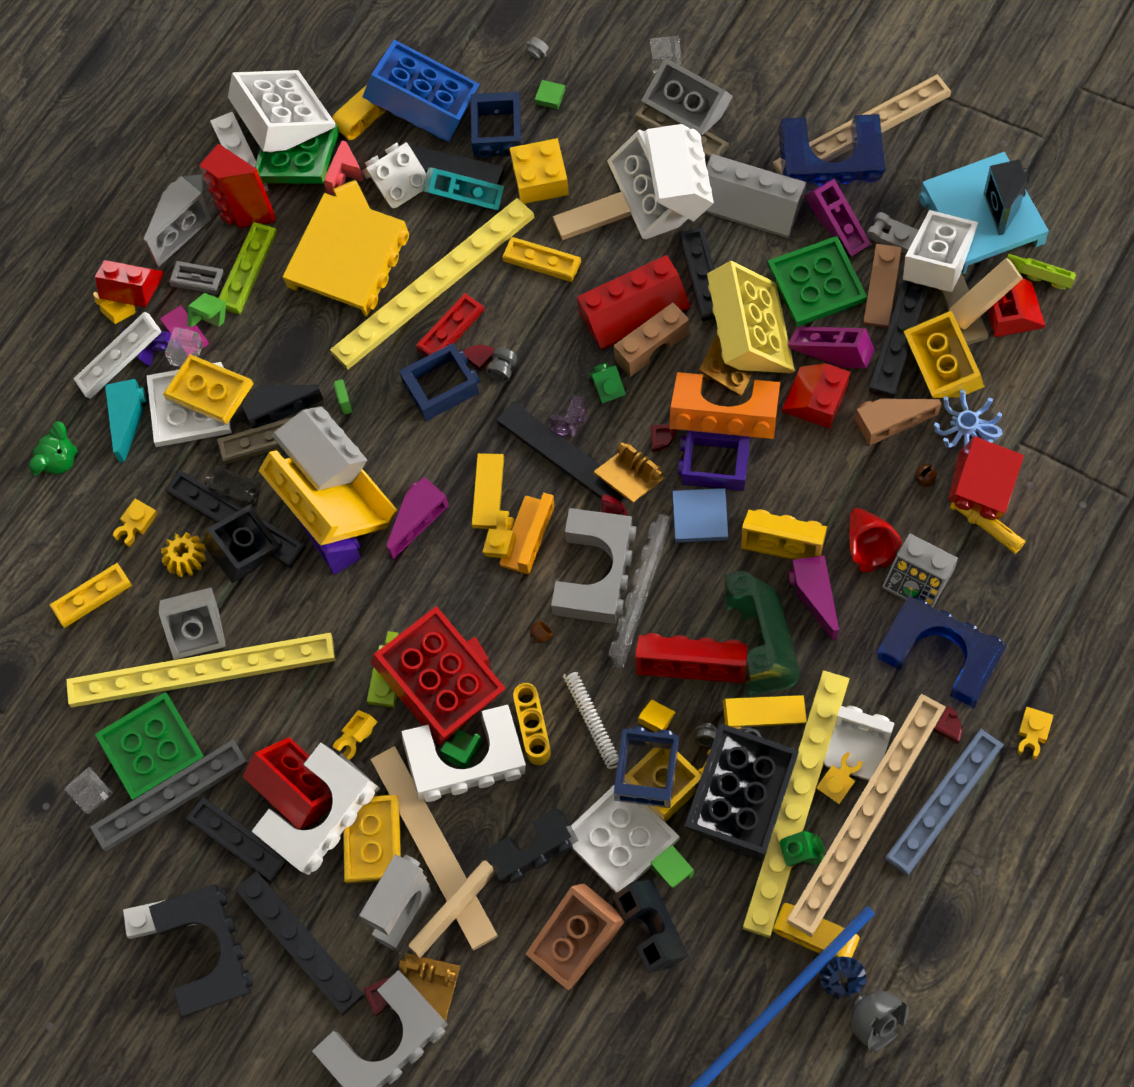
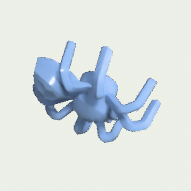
M962 389L960 390V402L964 411L961 413L950 408L947 396L943 398L945 409L949 414L954 415L952 417L953 421H951V426L954 427L942 431L940 430V425L935 423V433L946 436L958 431L951 443H949L948 438L943 439L946 448L956 446L962 435H964L965 446L969 442L970 435L978 437L976 432L981 439L991 443L999 439L1003 434L1000 427L993 425L1000 420L1002 416L1000 412L990 421L978 418V415L988 410L993 402L992 398H988L982 408L973 412L968 409L966 391Z

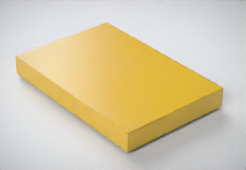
M189 354L164 391L163 396L167 400L227 425L251 389L253 382L247 377Z
M398 795L373 797L369 803L363 805L357 812L355 822L344 829L345 883L380 881L394 855L396 854L401 857Z

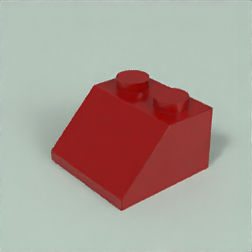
M104 260L95 275L99 299L146 308L164 272Z
M826 363L800 367L782 412L830 429L847 390L850 372Z

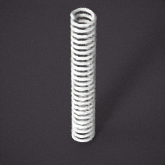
M573 672L567 677L564 674L563 678L567 683L566 685L569 686L568 689L572 697H574L576 705H578L577 708H579V712H581L585 720L584 722L587 724L586 726L589 727L588 730L592 738H594V742H596L595 745L598 746L597 749L601 753L605 765H607L608 769L617 768V765L609 767L618 762V754L614 750L615 747H611L613 743H610L611 739H608L609 736L605 731L606 728H602L604 724H601L602 721L599 720L598 713H595V706L592 705L591 698H588L589 695L585 690L586 687H583L584 684L581 683L580 676H577L578 672Z

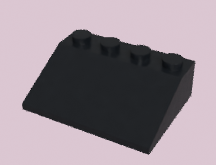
M720 723L684 827L735 853L762 862L799 751Z

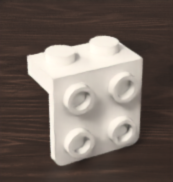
M407 142L401 146L395 143L385 150L386 156L379 159L376 155L365 162L367 168L362 170L366 179L370 177L373 179L386 202L393 209L422 192L426 179L425 170Z
M841 706L824 760L825 767L830 768L834 765L840 769L842 756L849 752L851 754L847 758L848 766L855 767L859 761L863 762L861 768L850 775L870 781L885 755L894 723L890 722L883 715L874 714L871 716L863 713L857 707L847 706L846 708Z

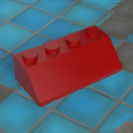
M218 144L199 166L203 173L202 178L209 186L208 191L215 200L213 203L219 209L220 218L227 224L233 223L239 228L250 227L253 222L262 225L274 223L277 219L258 170Z
M667 255L577 296L578 312L600 350L618 343L672 303L682 312L690 309L679 274Z
M648 633L645 636L639 635L635 655L637 675L745 684L748 644H742L738 640L715 642L712 638L691 640L681 635H676L672 638L661 637V635L656 633Z

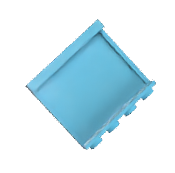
M1005 152L922 182L919 200L923 207H927L928 211L931 210L978 222V227L961 271L962 275L966 274L968 265L1032 241L1035 247L1044 245L1049 230L1026 189V195L1022 199L1021 207L1005 233L999 235L983 193L990 166L1009 162Z

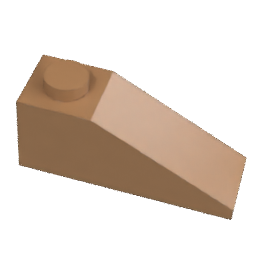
M876 244L863 325L889 328L902 247Z
M879 399L874 402L867 401L857 409L855 422L870 446L939 415L941 402L939 399Z

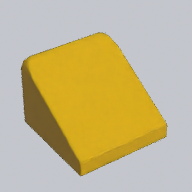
M651 699L639 715L638 723L657 733L658 730L667 729L675 715V711Z

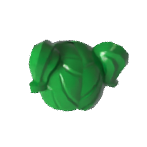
M55 421L50 429V433L43 436L34 448L33 458L29 463V469L34 475H38L42 471L59 475L67 472L73 466L74 457L78 451L77 447L72 444V441L66 437V428L62 422Z

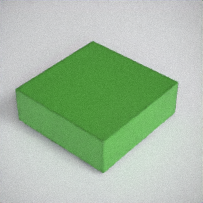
M542 80L535 97V104L559 109L565 92V85Z
M343 379L335 381L334 387L342 413L344 415L352 413Z

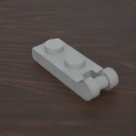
M878 212L874 218L875 224L870 226L866 233L867 237L883 245L902 247L901 252L907 254L919 230L893 220L885 213ZM882 229L889 230V233H884Z

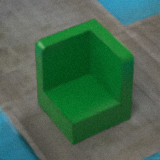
M461 730L458 731L451 744L445 742L442 747L441 754L443 759L462 769H468L483 744L482 738L478 734H475L473 737Z

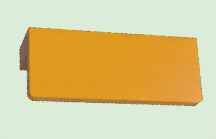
M543 492L541 500L530 496L524 497L512 531L516 534L510 559L501 558V567L530 574L555 507L553 495Z

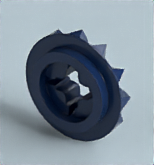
M846 956L831 959L821 969L820 983L827 995L833 994L837 999L840 996H847L850 999L851 995L855 992L860 993L861 987L866 984V972L858 960ZM839 971H842L843 975L847 978V984L839 980Z

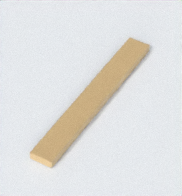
M937 74L775 160L773 168L780 175L797 179L950 97L951 91Z
M394 746L375 756L371 761L389 795L399 796V813L446 901H448L467 878L425 801H418L413 779ZM475 896L456 917L473 951L498 937L478 898Z

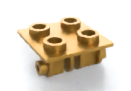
M716 333L699 368L700 374L703 375L702 381L710 382V380H715L737 395L742 396L753 371L739 370L725 364L721 355V342Z
M624 442L618 446V454L593 472L631 503L636 502L665 479L660 466L650 461L647 456L642 459L643 453H637V450L630 443L625 444Z
M405 953L404 959H401L399 964L400 972L406 976L446 1022L460 966L425 957L418 958L416 955Z

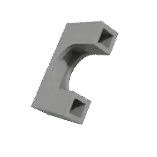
M569 508L565 528L566 542L601 548L611 557L613 565L609 574L603 580L594 584L582 585L556 581L551 603L553 615L616 624L617 615L622 616L624 600L620 599L621 590L626 591L628 584V575H624L625 567L631 566L632 551L629 550L630 542H635L637 527L632 526V516Z
M395 854L359 916L364 923L375 928L372 933L375 941L400 954L430 902L433 893L429 887L430 884L426 880L427 877L423 874V869L418 867L420 863L408 855L401 858Z
M399 970L377 990L399 1015L403 1025L402 1041L398 1049L390 1057L377 1062L365 1061L335 1031L329 1034L312 1050L342 1087H382L386 1082L389 1084L393 1083L401 1076L403 1072L400 1069L407 1062L412 1064L417 1061L424 1053L422 1048L430 1041L435 1043L446 1032L444 1028L448 1024Z

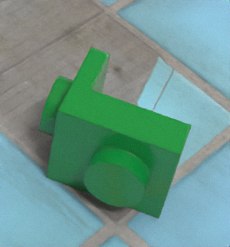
M608 362L593 367L594 372L589 373V376L593 380L601 403L626 395L615 365L609 366Z
M802 831L780 840L787 866L791 867L802 862L817 865L824 858V844L816 834Z

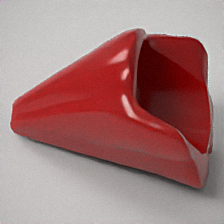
M855 508L850 512L849 547L853 562L858 563L859 569L862 572H873L878 566L886 568L893 564L897 551L902 546V540L898 533L883 519L863 509Z

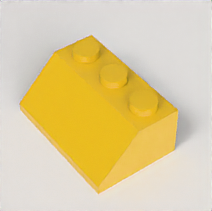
M952 310L904 331L932 398H944L945 396L956 398L960 397V390L962 389L966 391L967 395L984 388L979 369Z
M761 509L755 511L748 510L742 527L741 549L792 560L821 556L827 526H823L817 521H799L789 515H771L769 512Z

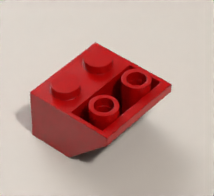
M1022 279L987 310L994 337L1045 328L1033 283L1026 279Z

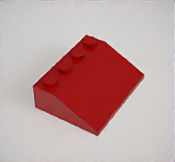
M437 606L374 653L371 660V665L422 726L429 725L431 736L439 746L465 726L506 689Z

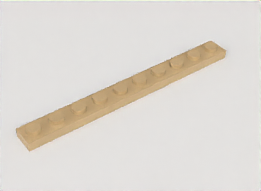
M923 694L919 696L787 919V924L812 938L946 708L945 706Z

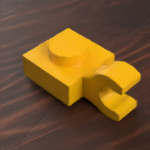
M498 511L496 517L497 528L489 529L485 541L483 554L486 557L510 559L516 534L514 531H511L514 518L508 517L509 511Z
M358 710L342 729L344 734L334 742L333 748L340 751L346 745V751L343 755L347 759H351L356 752V742L361 743L363 739H366L372 733L377 721L371 715Z

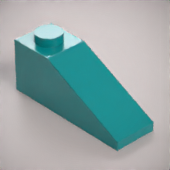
M428 167L423 187L424 192L499 210L504 186L431 167Z
M135 379L105 385L113 453L119 463H123L126 460L144 414L143 403L147 401L144 388H140Z

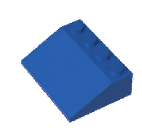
M393 40L371 74L362 97L372 104L390 111L393 115L413 123L416 127L423 128L436 137L450 142L471 102V94L476 93L479 83Z

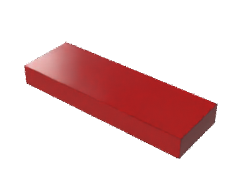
M464 293L416 344L417 350L425 356H429L451 343L454 344L485 311L484 306Z

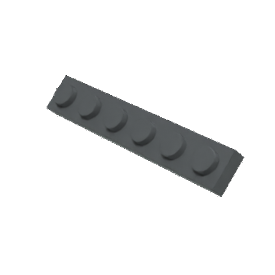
M233 739L90 826L102 849L106 852L248 765V762Z

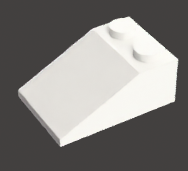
M929 210L905 256L903 280L952 292L963 269L978 227V222Z

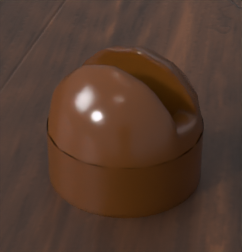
M930 464L921 465L916 471V482L923 487L932 486L936 481L937 471ZM930 471L924 478L921 477L923 473Z
M538 620L530 629V637L535 636L534 642L545 643L553 636V631L544 621Z

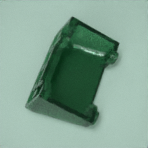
M745 571L725 574L724 601L726 609H737L742 614L743 619L756 617L763 641V646L753 648L747 657L749 680H746V686L749 696L794 686L799 679V666L778 591Z

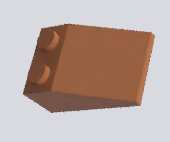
M586 884L571 886L526 952V955L563 987L570 990L612 941L625 921L620 912Z

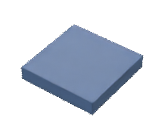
M725 488L673 491L675 543L728 540Z

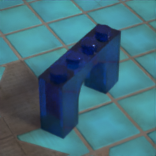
M880 114L855 115L851 123L853 155L847 160L838 163L823 161L813 153L808 140L806 117L781 119L778 134L782 175L806 183L815 182L817 185H822L833 179L840 181L842 184L852 183L854 180H864V182L868 183L878 181L886 170Z
M908 596L881 643L876 658L901 671L913 647L921 639L937 635L953 640L962 650L965 664L952 687L950 696L975 708L1007 645L1003 644L1002 640L994 635L987 636L979 632L974 625L968 622L962 623L954 619L947 611H938L930 607L921 598Z

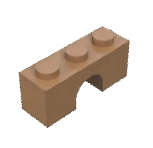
M674 303L670 304L613 346L614 360L629 377L633 376L650 363L652 353L659 346L665 343L671 348L689 335V319Z

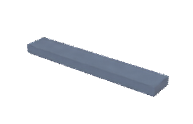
M980 729L884 860L908 877L1003 748L1004 744Z

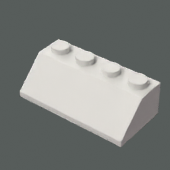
M683 124L647 129L644 132L656 202L695 221L714 204L700 134L695 129H690Z
M638 130L607 162L628 204L642 239H648L679 228L688 218L656 202L644 136L645 131Z

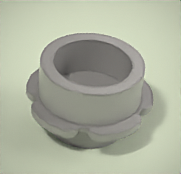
M533 37L530 42L527 41L526 43L529 47L527 51L537 59L540 56L546 57L549 47L542 40Z

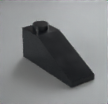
M317 384L260 385L249 390L241 405L253 429L276 422L322 401L323 397Z

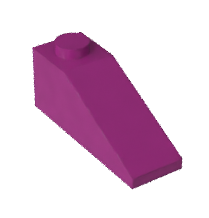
M835 179L820 185L804 195L814 214L832 237L838 236L849 257L871 245Z
M796 327L788 344L792 350L843 368H867L875 350L866 328Z
M425 477L419 482H414L405 494L386 545L389 556L392 559L402 552L449 507L446 495Z
M825 555L793 560L792 569L788 570L790 586H795L796 595L832 640L838 639L839 627Z

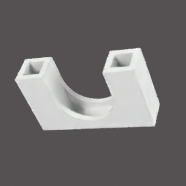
M508 705L482 711L481 721L489 751L480 764L469 769H455L440 760L434 747L429 725L402 731V741L418 801H435L440 799L441 795L448 793L459 795L465 793L471 787L479 786V788H486L492 786L495 781L502 779L513 781L519 779L522 774H525L526 764Z
M322 743L318 745L304 765L324 780L332 792L333 804L327 819L314 829L298 830L278 813L268 809L252 830L254 834L294 867L307 875H310L311 872L316 871L321 866L323 856L329 849L334 848L338 844L340 834L346 827L351 826L355 822L357 812L363 805L372 800L375 794L374 790L378 787Z

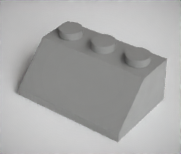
M664 58L641 101L704 135L722 117L733 96L682 66Z
M322 406L302 410L272 435L317 491L355 482L367 462L359 448L352 443Z

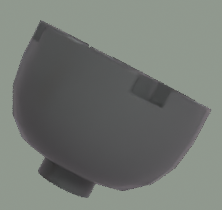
M871 992L866 996H860L855 1001L851 1024L856 1037L866 1047L877 1051L888 1045L898 1035L892 1031L898 1024L905 1025L909 1015V1007L890 992Z

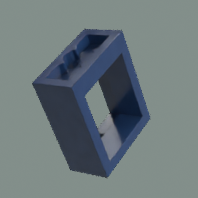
M519 91L471 94V139L474 157L511 156L510 148L522 145ZM514 114V136L479 138L478 116Z
M453 343L399 371L404 387L425 421L479 394L478 383H480V379L474 369L469 370L466 365L468 360L462 350L457 351ZM453 360L466 381L428 400L416 379Z
M637 726L623 729L613 793L614 801L664 808L671 807L679 735H674L673 732L668 730H658L657 733L647 732L645 728ZM630 744L670 749L665 789L624 784Z

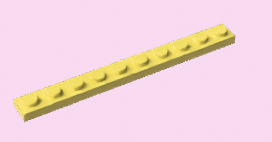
M516 198L330 349L331 354L349 370L533 220L534 213Z
M331 633L70 678L67 679L68 704L72 708L336 661L333 637Z
M823 670L798 749L799 753L768 845L743 930L768 938L771 936L792 866L790 867L785 864L780 840L802 832L850 678Z

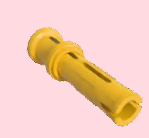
M951 503L950 508L952 510H958L968 518L967 522L973 525L977 524L1014 554L1026 542L999 520L985 519L980 516L979 512L971 509L962 510L957 508L955 503Z

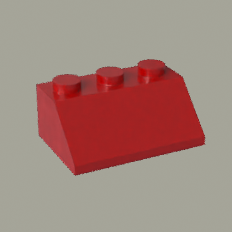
M288 737L255 752L242 777L283 814L298 830H301L316 822L332 806L333 797L327 783L304 765L310 756Z

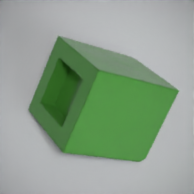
M204 293L189 305L187 326L193 327L201 320L218 327L221 326L225 320L226 302Z
M673 845L669 846L650 862L651 870L657 877L661 876L671 888L676 887L686 877L689 880L694 877L693 868Z

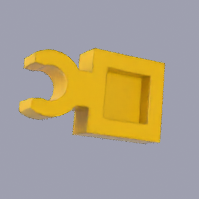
M93 293L95 303L100 305L101 312L114 324L136 313L134 305L99 299L98 293Z
M134 499L120 518L124 526H120L114 531V538L118 541L122 535L127 534L128 536L124 543L130 547L135 541L136 532L144 534L157 517V511Z
M1026 707L1018 733L1019 736L1026 738L1018 746L1017 753L1019 755L1022 754L1024 747L1028 746L1033 749L1032 759L1037 758L1040 752L1038 741L1046 742L1053 719L1052 714Z
M849 752L842 756L840 769L832 765L816 787L838 804H840L855 782L849 775L857 772L863 763L859 761L855 767L848 766L847 758L851 754Z

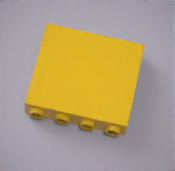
M324 193L283 275L287 287L296 291L298 287H302L361 309L364 316L368 317L371 309H375L377 305L378 294L381 288H385L387 285L388 273L391 267H395L398 262L401 247L405 246L408 241L409 232L405 221Z
M277 450L268 453L258 470L320 546L386 529L398 511L363 469L355 482L318 491L291 458L284 459Z

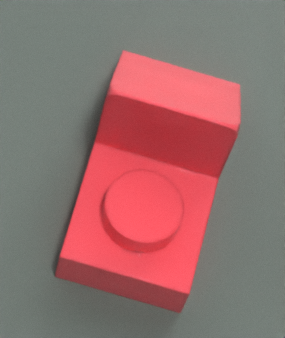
M345 141L341 142L324 180L326 191L331 195H334V188L345 184L346 177L360 181L363 180L360 167Z

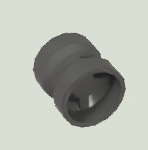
M496 347L492 353L493 360L487 365L485 373L496 381L507 382L512 373L511 367L515 366L518 357L509 349Z

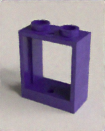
M687 431V436H682L681 451L685 452L684 460L679 459L678 475H682V485L745 491L750 437ZM694 445L738 449L735 476L691 471Z

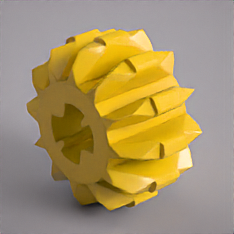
M185 532L183 537L180 538L179 534L175 533V540L166 539L168 547L161 548V553L164 556L162 563L164 566H167L169 573L173 574L176 572L181 578L185 572L189 576H193L192 570H201L200 562L206 561L204 554L206 548L204 544L200 543L201 541L196 535L191 538V535Z

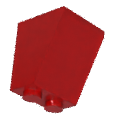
M974 436L959 452L948 501L955 503V506L959 509H971L979 512L980 516L985 519L998 520L1006 513L1024 455Z

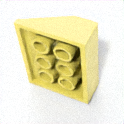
M729 261L707 273L708 289L713 302L712 309L718 327L717 335L721 342V355L725 364L745 371L794 372L793 359L788 346L789 341L776 283L733 261Z

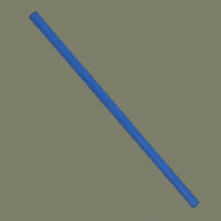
M866 906L690 1087H707L875 915L873 910Z

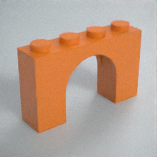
M677 372L670 409L669 429L774 439L780 382L754 380L753 393L749 401L742 405L725 407L712 404L702 397L703 375Z

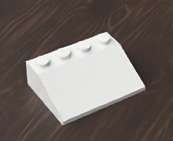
M299 70L232 73L228 98L263 152L290 149L335 127L334 120Z

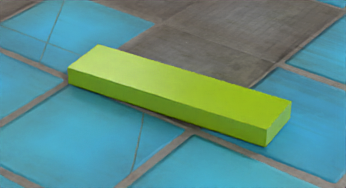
M253 222L218 298L226 302L225 311L241 314L277 235L276 228Z

